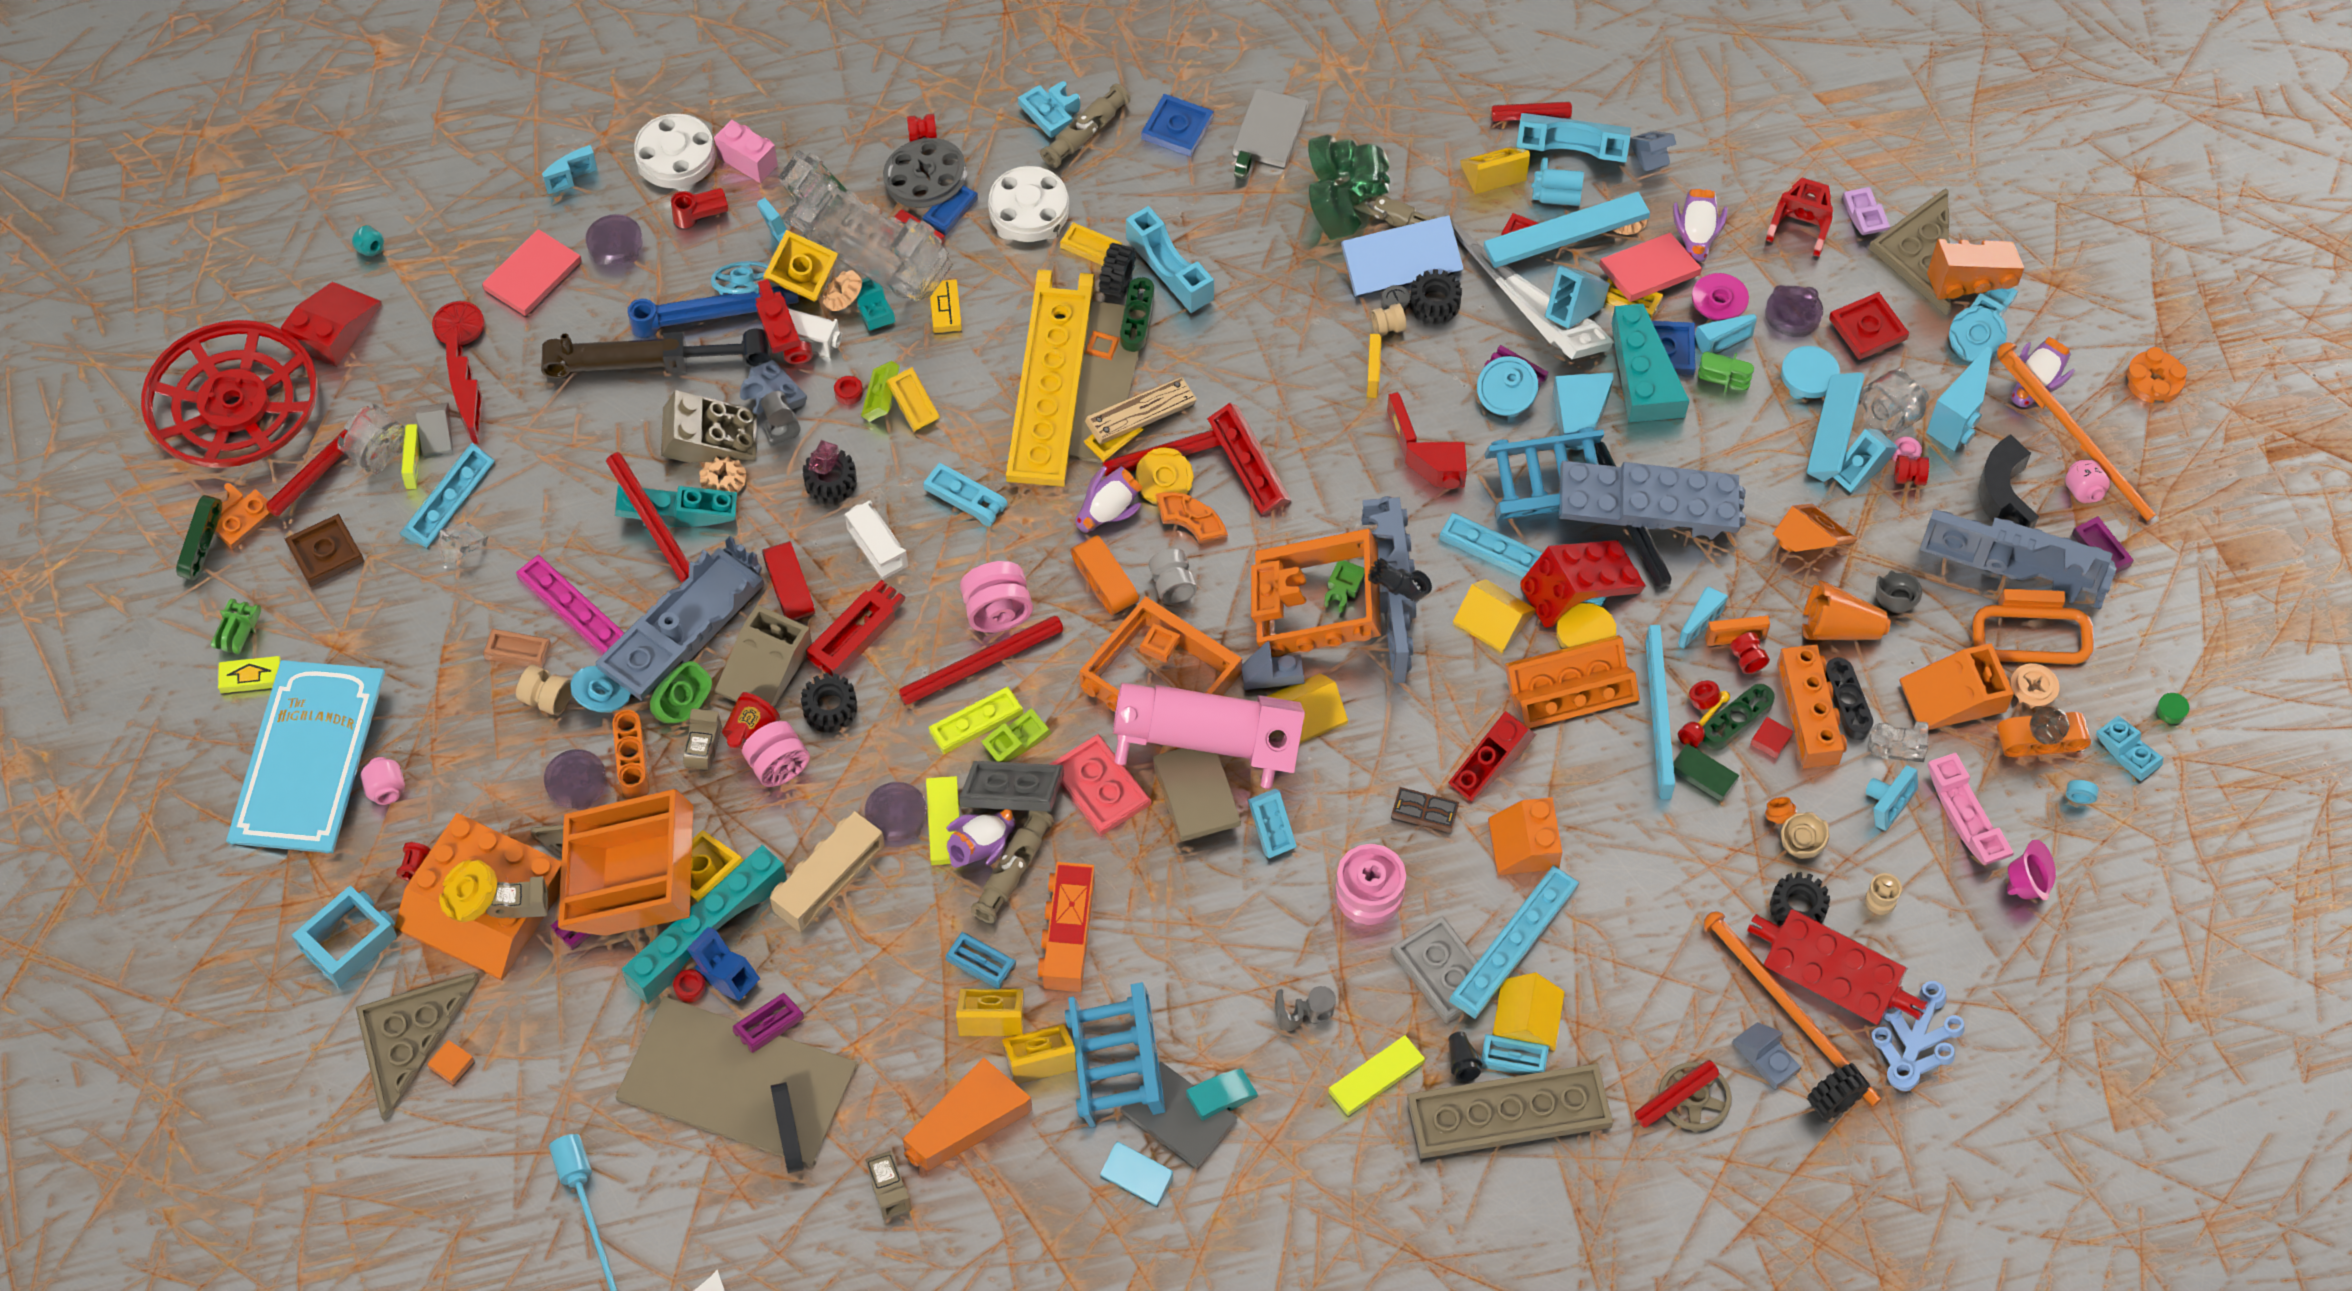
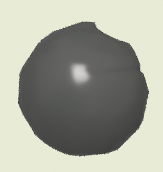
M1889 571L1884 578L1881 576L1877 577L1876 598L1880 605L1890 612H1906L1920 602L1922 586L1916 577L1907 573H1895L1894 571Z

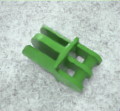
M1707 351L1701 356L1698 377L1724 385V392L1727 391L1728 387L1747 390L1751 384L1754 366L1749 362L1736 359L1737 353H1735L1734 358Z
M231 598L225 609L220 610L223 618L213 636L211 647L214 649L222 648L223 651H233L235 654H240L249 633L255 634L256 632L254 627L261 614V606L257 604L249 606V603L245 601L240 604L237 603L236 599Z

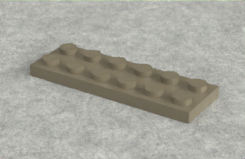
M1598 1063L1410 1093L1407 1097L1420 1159L1612 1128L1613 1125Z

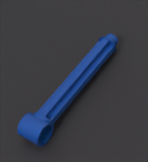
M781 286L772 287L773 293L780 291L787 307L788 304L799 303L797 293ZM753 291L656 305L648 299H637L630 303L628 317L633 334L640 338H649L655 335L660 327L757 312L755 298L761 296L760 293L757 294Z

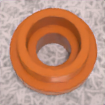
M1778 797L1770 800L1765 811L1766 818L1777 824L1785 823L1786 819L1797 813L1795 804L1788 797Z

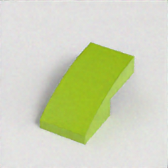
M1031 708L1009 726L1004 722L981 742L997 762H1008L1028 751L1052 733Z

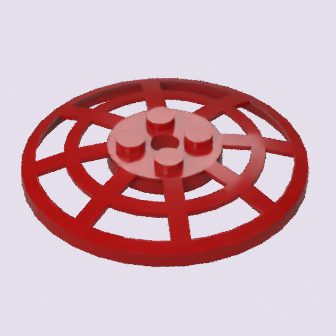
M249 320L223 321L203 326L187 333L161 353L145 378L141 393V409L145 424L153 439L162 449L175 458L202 467L226 468L241 466L275 453L287 445L301 431L315 407L318 394V378L308 352L292 335L267 323ZM247 334L244 350L225 351L209 357L201 343L221 336ZM259 336L267 337L283 344L292 350L295 356L282 366L272 357L256 352ZM191 350L198 363L183 375L177 386L174 387L159 382L169 366L183 353ZM241 360L239 369H228L219 372L215 367L218 363ZM253 362L266 365L274 373L262 381L259 376L251 372ZM303 364L310 382L309 401L293 402L294 389L289 375ZM203 371L206 373L209 379L203 383L198 392L186 390ZM282 381L285 389L284 402H269L267 391ZM155 393L172 397L171 412L176 425L158 430L153 415ZM232 397L240 398L234 404H226V401ZM182 400L197 403L200 415L184 422L181 413ZM303 412L295 425L283 437L274 443L270 442L268 437L282 426L289 413ZM265 413H280L274 423L263 432L256 424ZM206 424L217 430L212 442L198 437L191 431ZM246 430L252 437L245 441L225 444L230 432ZM182 434L193 444L208 450L203 458L190 456L170 446L165 439ZM255 444L261 449L237 458L217 459L221 451L240 450Z

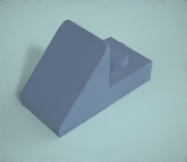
M1650 131L1630 137L1629 144L1643 169L1650 171L1670 164L1667 147L1676 145V140L1672 133Z
M1269 641L1263 644L1242 664L1244 690L1304 684L1301 654L1271 657Z
M1757 1022L1733 1039L1732 1043L1776 1090L1799 1073L1801 1066L1780 1044L1783 1033Z

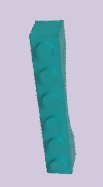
M764 845L757 848L706 896L690 908V918L676 920L621 968L626 985L646 1004L651 1003L672 984L676 975L691 957L687 948L707 927L715 930L719 929L743 910L765 901L771 896L772 891L779 883H785L787 876L784 863Z

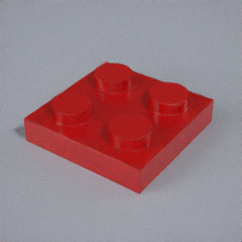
M1880 292L1830 312L1829 320L1858 360L1908 340L1909 331Z

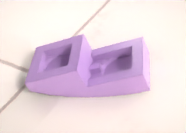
M1870 187L1843 193L1842 200L1852 222L1862 235L1890 229L1882 204L1877 205Z

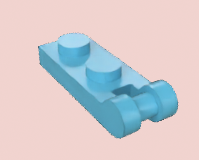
M940 462L923 482L924 490L978 518L987 527L992 526L996 521L997 513L1003 512L1008 505L1007 500L1003 496ZM983 501L989 504L987 508L981 506Z

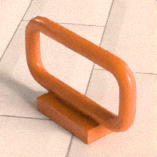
M2004 589L1998 599V605L1984 606L1974 615L1972 623L1974 647L1986 644L1984 623L1988 617L2075 620L2081 628L2082 646L2078 652L1995 649V652L2000 662L2079 664L2089 659L2093 653V626L2091 619L2083 611L2063 607L2065 591Z

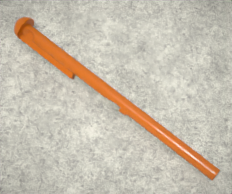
M2011 342L2001 344L1997 349L1998 360L2002 362L2042 409L2046 406L2067 431L2079 441L2081 450L2087 452L2100 465L2107 477L2147 522L2154 518L2156 513L2014 352L2017 346Z
M1717 911L1709 913L1704 919L1705 930L1707 932L1715 931L1837 1068H1842L1846 1064L1849 1065L1850 1062L1815 1025L1813 1019L1805 1014L1769 974L1770 971L1763 966L1762 962L1724 921L1725 915ZM1871 1086L1862 1095L1872 1107L1882 1100Z

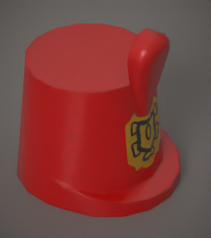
M742 692L722 730V734L727 739V745L730 748L742 749L746 740L755 731L769 723L780 721L781 718L777 710L768 702L754 694Z

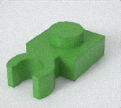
M1345 560L1338 561L1328 580L1327 588L1331 590L1325 595L1324 606L1328 607L1332 600H1339V612H1344L1347 607V595L1355 598L1365 578L1364 568Z

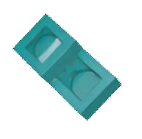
M873 275L862 279V287L855 299V303L869 331L896 322L894 312L885 299L884 290L876 276Z
M1242 1068L1220 1074L1186 1090L1187 1098L1202 1121L1227 1108L1229 1111H1232L1258 1097L1257 1091Z

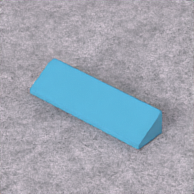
M1861 372L1835 374L1830 377L1807 468L1809 475L1823 482L1841 473L1864 381V374Z
M471 443L403 527L400 534L427 548L495 460Z

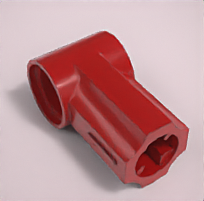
M723 188L694 195L687 191H680L671 198L673 222L679 228H690L700 218L728 211Z

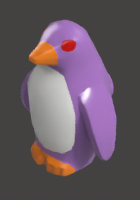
M1691 189L1687 194L1682 214L1679 212L1677 202L1673 206L1676 228L1685 243L1686 251L1696 262L1706 260L1712 242L1721 233L1727 219V207H1724L1721 216L1718 217L1715 191L1707 189Z
M2051 337L2046 338L2030 355L2028 353L2031 348V342H2028L2019 356L2049 392L2062 387L2075 372V369H2072L2061 376L2071 353L2069 348ZM2017 381L2012 391L2011 399L2017 406L2027 407L2035 400Z
M1103 466L1091 479L1085 500L1075 519L1076 526L1080 531L1088 533L1104 523L1127 519L1140 508V502L1130 507L1128 506L1143 487L1122 466L1102 479L1107 469L1106 466Z
M1005 809L995 815H963L952 821L947 827V831L954 832L947 842L951 865L957 868L988 858L985 863L986 865L990 866L995 863L1003 853L1007 837L1016 827L1012 810Z

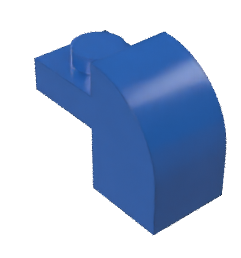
M707 927L687 948L697 963L695 969L703 975L710 985L732 999L740 1001L760 980V977L746 957L731 952L718 932L713 928Z

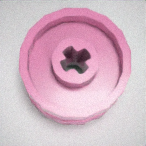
M1009 561L986 563L969 571L960 582V590L963 602L966 604L969 624L977 631L996 633L1012 629L1026 621L1033 612V604L1030 593L1027 590L1023 569L1018 564Z
M1366 844L1351 849L1340 860L1337 870L1335 895L1337 905L1343 914L1354 922L1365 925L1382 924L1393 918L1402 906L1406 883L1404 863L1399 856L1385 846Z

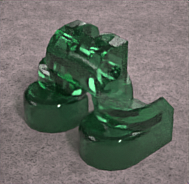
M1329 134L1311 138L1308 141V152L1312 168L1319 181L1312 182L1309 185V198L1313 213L1330 240L1353 235L1362 224L1353 206L1362 203L1367 198L1389 193L1390 177L1386 173L1390 167L1388 157L1381 147L1373 144L1357 146L1351 139L1337 141ZM1349 176V180L1343 184L1338 185L1334 181L1340 177Z

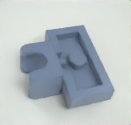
M774 360L751 368L749 378L743 381L740 389V398L742 400L756 399V406L753 408L755 414L764 412L761 400L770 392H783L791 410L805 405L807 395Z

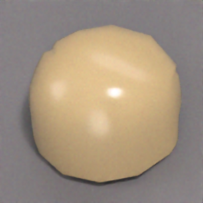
M1813 812L1792 815L1785 820L1780 832L1783 847L1790 854L1800 859L1814 858L1822 853L1830 837L1826 820L1820 819Z

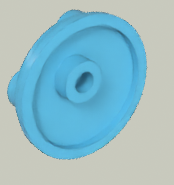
M1506 356L1491 361L1483 368L1477 381V393L1481 403L1490 412L1501 416L1515 417L1525 411L1533 403L1538 392V379L1534 369L1526 361L1517 357Z

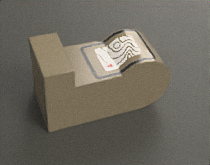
M691 709L690 728L683 755L684 767L710 770L722 729L718 711Z
M543 876L530 877V882H497L496 894L486 913L496 918L547 916L548 889Z
M891 1151L865 1159L883 1219L910 1211V1199Z

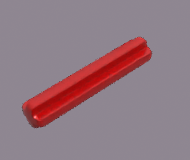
M1571 102L1493 105L1491 108V118L1494 122L1518 121L1521 118V113L1570 118L1572 116Z
M1711 1060L1702 1063L1636 1110L1634 1115L1637 1122L1643 1128L1651 1125L1719 1076L1717 1066Z

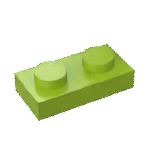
M892 360L872 371L861 416L869 422L886 415L891 409L893 394L886 381L898 375L900 366Z

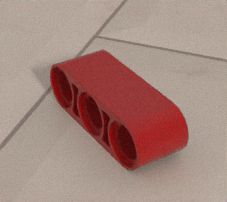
M791 541L762 549L764 562L783 615L791 620H797L816 614Z

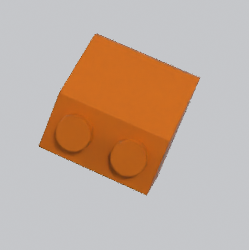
M1553 797L1521 800L1488 817L1497 875L1549 871L1553 865L1559 869L1563 852Z

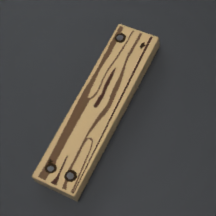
M1180 377L1089 415L1085 423L1098 443L1102 444L1194 405L1197 399L1183 377Z

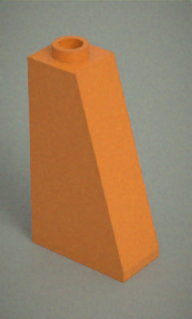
M983 1057L903 1138L904 1155L914 1166L918 1167L921 1165L927 1171H930L1028 1115L1032 1111L1031 1097Z

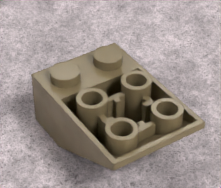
M675 390L663 407L661 456L688 463L712 462L716 456L719 459H725L729 456L735 461L755 460L757 414L751 408Z
M756 605L740 630L716 686L715 693L736 702L742 692H747L760 697L774 707L807 656L806 649L812 644L810 628Z

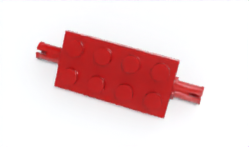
M1795 909L1790 910L1781 927L1760 917L1758 914H1755L1751 922L1761 926L1762 929L1749 924L1747 932L1768 941L1772 947L1763 966L1876 1025H1880L1887 1010L1894 1007L1916 1018L1918 1021L1922 1018L1924 1013L1914 1008L1913 1005L1926 1010L1928 1002L1904 991L1903 986H1901L1908 967Z

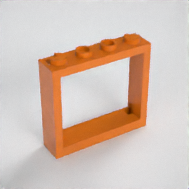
M1369 528L1255 551V565L1280 560L1283 569L1293 567L1302 569L1364 556L1365 618L1275 634L1274 619L1256 622L1257 644L1259 647L1269 641L1271 657H1280L1288 653L1309 652L1315 648L1325 646L1336 647L1346 642L1367 641L1373 637L1381 636L1379 583L1374 584L1368 580L1369 570H1373L1371 567L1372 565L1375 566L1374 562H1377L1378 543Z
M1145 596L1079 671L1080 686L1083 691L1091 697H1098L1105 702L1110 710L1116 712L1119 690L1101 679L1100 676L1145 625L1151 627L1155 623L1180 634V641L1178 643L1180 647L1222 673L1205 693L1223 696L1242 674V658Z

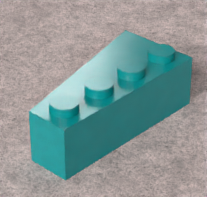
M1644 304L1615 306L1611 325L1628 423L1685 418L1690 400Z

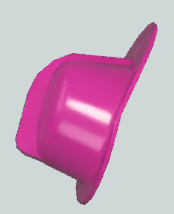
M2032 840L2024 854L2009 864V882L2007 886V893L2009 895L2017 894L2026 900L2040 898L2046 901L2055 882L2056 869L2049 849L2040 840Z

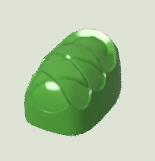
M684 662L657 686L650 700V711L656 719L663 723L673 724L686 721L690 718L691 709H699L710 692L712 686L711 677L696 662Z

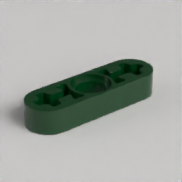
M1145 277L1135 278L1129 284L1120 330V343L1125 350L1130 352L1139 351L1146 344L1154 302V284ZM1140 289H1145L1143 293V301L1138 300V293ZM1134 310H1141L1145 313V316L1135 319L1129 314ZM1132 328L1137 329L1135 340L1129 339L1132 335Z
M203 495L199 499L177 562L176 573L179 577L193 581L199 577L221 515L222 501L208 495Z
M1755 684L1711 718L1704 727L1705 736L1703 742L1711 749H1722L1745 732L1772 709L1775 699L1773 690L1765 684ZM1755 696L1757 698L1762 696L1766 698L1765 702L1762 700L1758 701L1752 710L1751 705L1754 703ZM1734 711H1741L1746 715L1747 720L1736 722L1731 718L1730 714ZM1725 723L1726 728L1723 730L1722 737L1719 735L1713 737L1711 735L1712 731L1715 733L1719 732Z

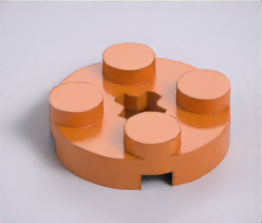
M2151 347L2148 351L2136 355L2131 360L2126 371L2130 391L2139 399L2149 403H2154L2155 400H2164V403L2175 400L2183 390L2187 375V368L2178 359L2163 352L2158 347ZM2152 373L2160 375L2163 380L2160 378L2152 379Z

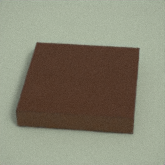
M339 513L284 538L309 587L365 562Z

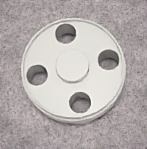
M667 114L659 116L643 126L635 140L634 154L639 174L649 182L660 187L674 188L678 191H689L695 187L696 182L703 179L711 171L715 163L716 149L708 127L702 121L690 115Z
M1036 166L1017 167L1002 174L992 185L988 199L989 216L992 224L997 229L998 235L1003 239L1034 242L1043 239L1051 240L1059 236L1061 228L1068 219V192L1063 181L1047 169Z

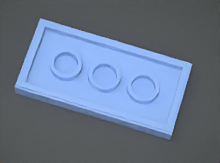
M1449 215L1341 242L1355 297L1382 291L1393 285L1402 286L1410 284L1413 280L1416 281V276L1419 274L1423 276L1424 271L1429 270L1430 274H1433V269H1438V274H1442L1443 270L1448 271V274L1463 270Z

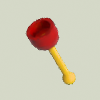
M1721 691L1720 702L1710 708L1698 723L1688 722L1678 731V738L1685 746L1687 743L1694 748L1700 745L1705 736L1703 726L1723 703L1730 700L1729 692Z

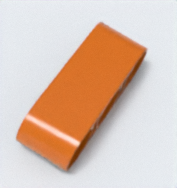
M1098 535L1070 549L1076 566L1110 615H1115L1139 602V596L1134 585Z
M622 710L614 716L612 724L617 777L622 794L628 800L646 796L649 793V778L645 738L639 715L632 710ZM634 727L629 731H623L625 728ZM636 753L633 757H626L628 754ZM639 780L635 784H628L630 781Z
M2080 712L2012 717L2002 720L1997 724L2003 754L2007 757L2077 752L2091 745L2085 717Z

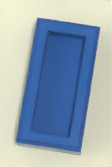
M963 185L952 198L932 206L922 217L923 222L946 236L977 201L978 193Z

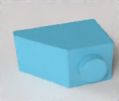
M1864 429L1846 452L1841 473L1833 478L1850 493H1853L1880 472L1899 447L1878 429Z

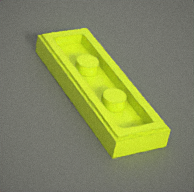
M1007 686L929 726V733L943 755L1001 726L1004 722L1007 723L1022 715L1023 708Z
M957 776L926 778L931 866L951 864L947 842L954 832L947 831V827L952 821L960 817Z
M1404 1035L1329 1087L1328 1092L1346 1115L1350 1116L1423 1065L1425 1058L1407 1036Z

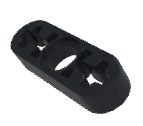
M1833 658L1826 665L1825 677L1826 681H1830L1832 684V701L1835 708L1839 711L1841 724L1845 733L1850 738L1855 740L1865 739L1871 732L1874 720L1852 664L1844 658ZM1834 669H1837L1839 673H1844L1842 685H1840L1841 679L1838 673H1833ZM1851 693L1856 697L1857 701L1853 704L1844 703L1840 695ZM1855 712H1857L1856 718L1858 723L1864 724L1863 728H1859L1857 724L1853 725L1855 719Z
M787 1082L770 1085L787 1172L789 1174L803 1171L804 1166Z

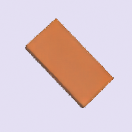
M1766 615L1710 621L1705 634L1707 646L1731 644L1738 636L1748 632L1756 633L1760 641L1766 640L1770 627L1769 617Z

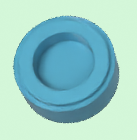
M2072 780L2067 783L2066 797L2076 803L2091 804L2097 800L2099 788L2096 784L2089 781Z

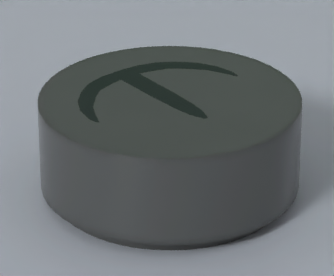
M1398 285L1387 287L1382 293V307L1388 309L1390 305L1400 303L1405 312L1410 305L1408 290Z

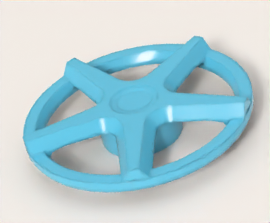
M741 261L725 265L713 273L711 285L720 295L726 293L743 294L753 291L758 294V284H755L753 281L764 279L763 275L765 272L753 274L750 265L765 269L769 265L757 261ZM737 267L730 272V275L721 274V272L727 269ZM716 280L727 281L730 283L723 287L716 282Z

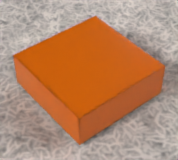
M1093 330L1085 353L1112 360L1120 338ZM1097 337L1113 341L1108 353L1092 349Z
M1153 623L1139 646L1140 652L1167 663L1180 641V634Z
M447 1040L427 1065L433 1072L452 1085H455L475 1060L473 1056L450 1040Z

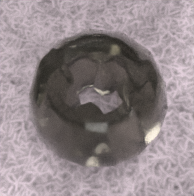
M2055 706L2037 709L2029 723L2032 736L2042 744L2052 745L2061 742L2067 735L2070 727L2067 715Z

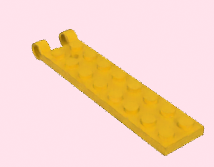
M1038 269L1007 464L1006 482L1064 487L1091 301L1094 293L1095 274L1080 273L1078 290L1052 288L1053 271ZM1058 314H1063L1065 318L1057 319L1055 318V316Z

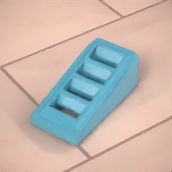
M1755 314L1700 325L1696 329L1695 344L1702 353L1707 351L1718 353L1753 336L1757 317Z
M1705 587L1681 631L1678 641L1679 647L1684 649L1708 627L1710 621H1714L1724 611L1728 599L1726 594L1711 587Z

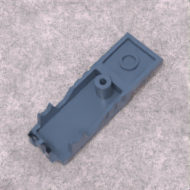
M1562 461L1560 465L1559 519L1621 526L1632 525V527L1639 528L1642 526L1648 529L1660 528L1661 530L1678 526L1692 528V538L1705 535L1712 540L1722 531L1738 533L1739 529L1745 525L1746 515L1743 513V508L1745 507L1744 498L1746 490L1743 486L1739 485V475L1630 462H1623L1621 467Z
M1384 496L1381 499L1363 500L1362 525L1376 524L1377 529L1371 531L1373 536L1386 538V540L1377 542L1378 559L1382 558L1388 561V565L1398 570L1404 569L1412 573L1415 567L1414 560L1409 559L1411 537L1410 534H1406L1405 526L1408 525L1407 510L1401 509L1400 497L1391 498L1390 496ZM1384 587L1382 592H1380V612L1384 613L1393 683H1405L1406 673L1412 669L1411 655H1413L1412 637H1408L1407 630L1411 628V619L1416 618V603L1418 601H1410L1411 599L1401 594L1394 595L1388 591V588Z
M1933 509L1920 546V551L1985 571L1988 570L2011 579L2023 581L2038 576L2051 580L2052 591H2065V597L2069 599V604L2073 605L2081 590L2094 594L2097 593L2094 607L2098 609L2102 608L2106 593L2108 594L2117 568L2111 560L2113 553L2104 551L2099 547L2087 546L2074 542L2069 538H2061L2045 533L2040 529H2032L2015 524L2010 520L1994 518L1992 526H1988L1976 520H1968L1955 516L1950 512Z
M731 536L725 540L726 548L723 550L718 548L711 556L703 549L699 559L696 562L691 561L689 563V577L678 588L667 591L654 606L652 605L647 610V613L644 616L642 615L595 662L597 669L642 701L679 663L688 662L764 586V580L759 576L762 567L758 563L757 554L746 552L745 547L741 544L736 545L735 539Z

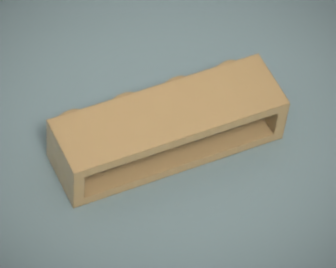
M855 811L848 818H843L837 824L834 833L827 840H821L816 845L813 854L806 861H801L797 864L792 875L785 883L781 882L774 888L770 897L773 912L801 933L885 847L883 832Z

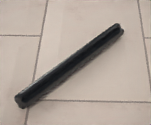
M1602 441L1595 443L1598 465L1616 467L1606 444ZM1626 525L1655 585L1658 588L1670 585L1672 577L1648 529L1642 526L1639 528Z

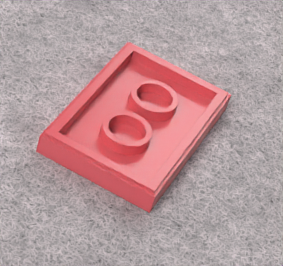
M538 229L482 283L485 291L524 316H527L582 262L581 255Z
M1671 232L1601 258L1599 263L1600 268L1629 302L1699 276L1702 270L1701 266Z
M1097 734L1050 764L1063 765L1064 776L1061 787L1097 833L1102 836L1149 807L1151 799L1126 767L1114 762V752L1102 737Z

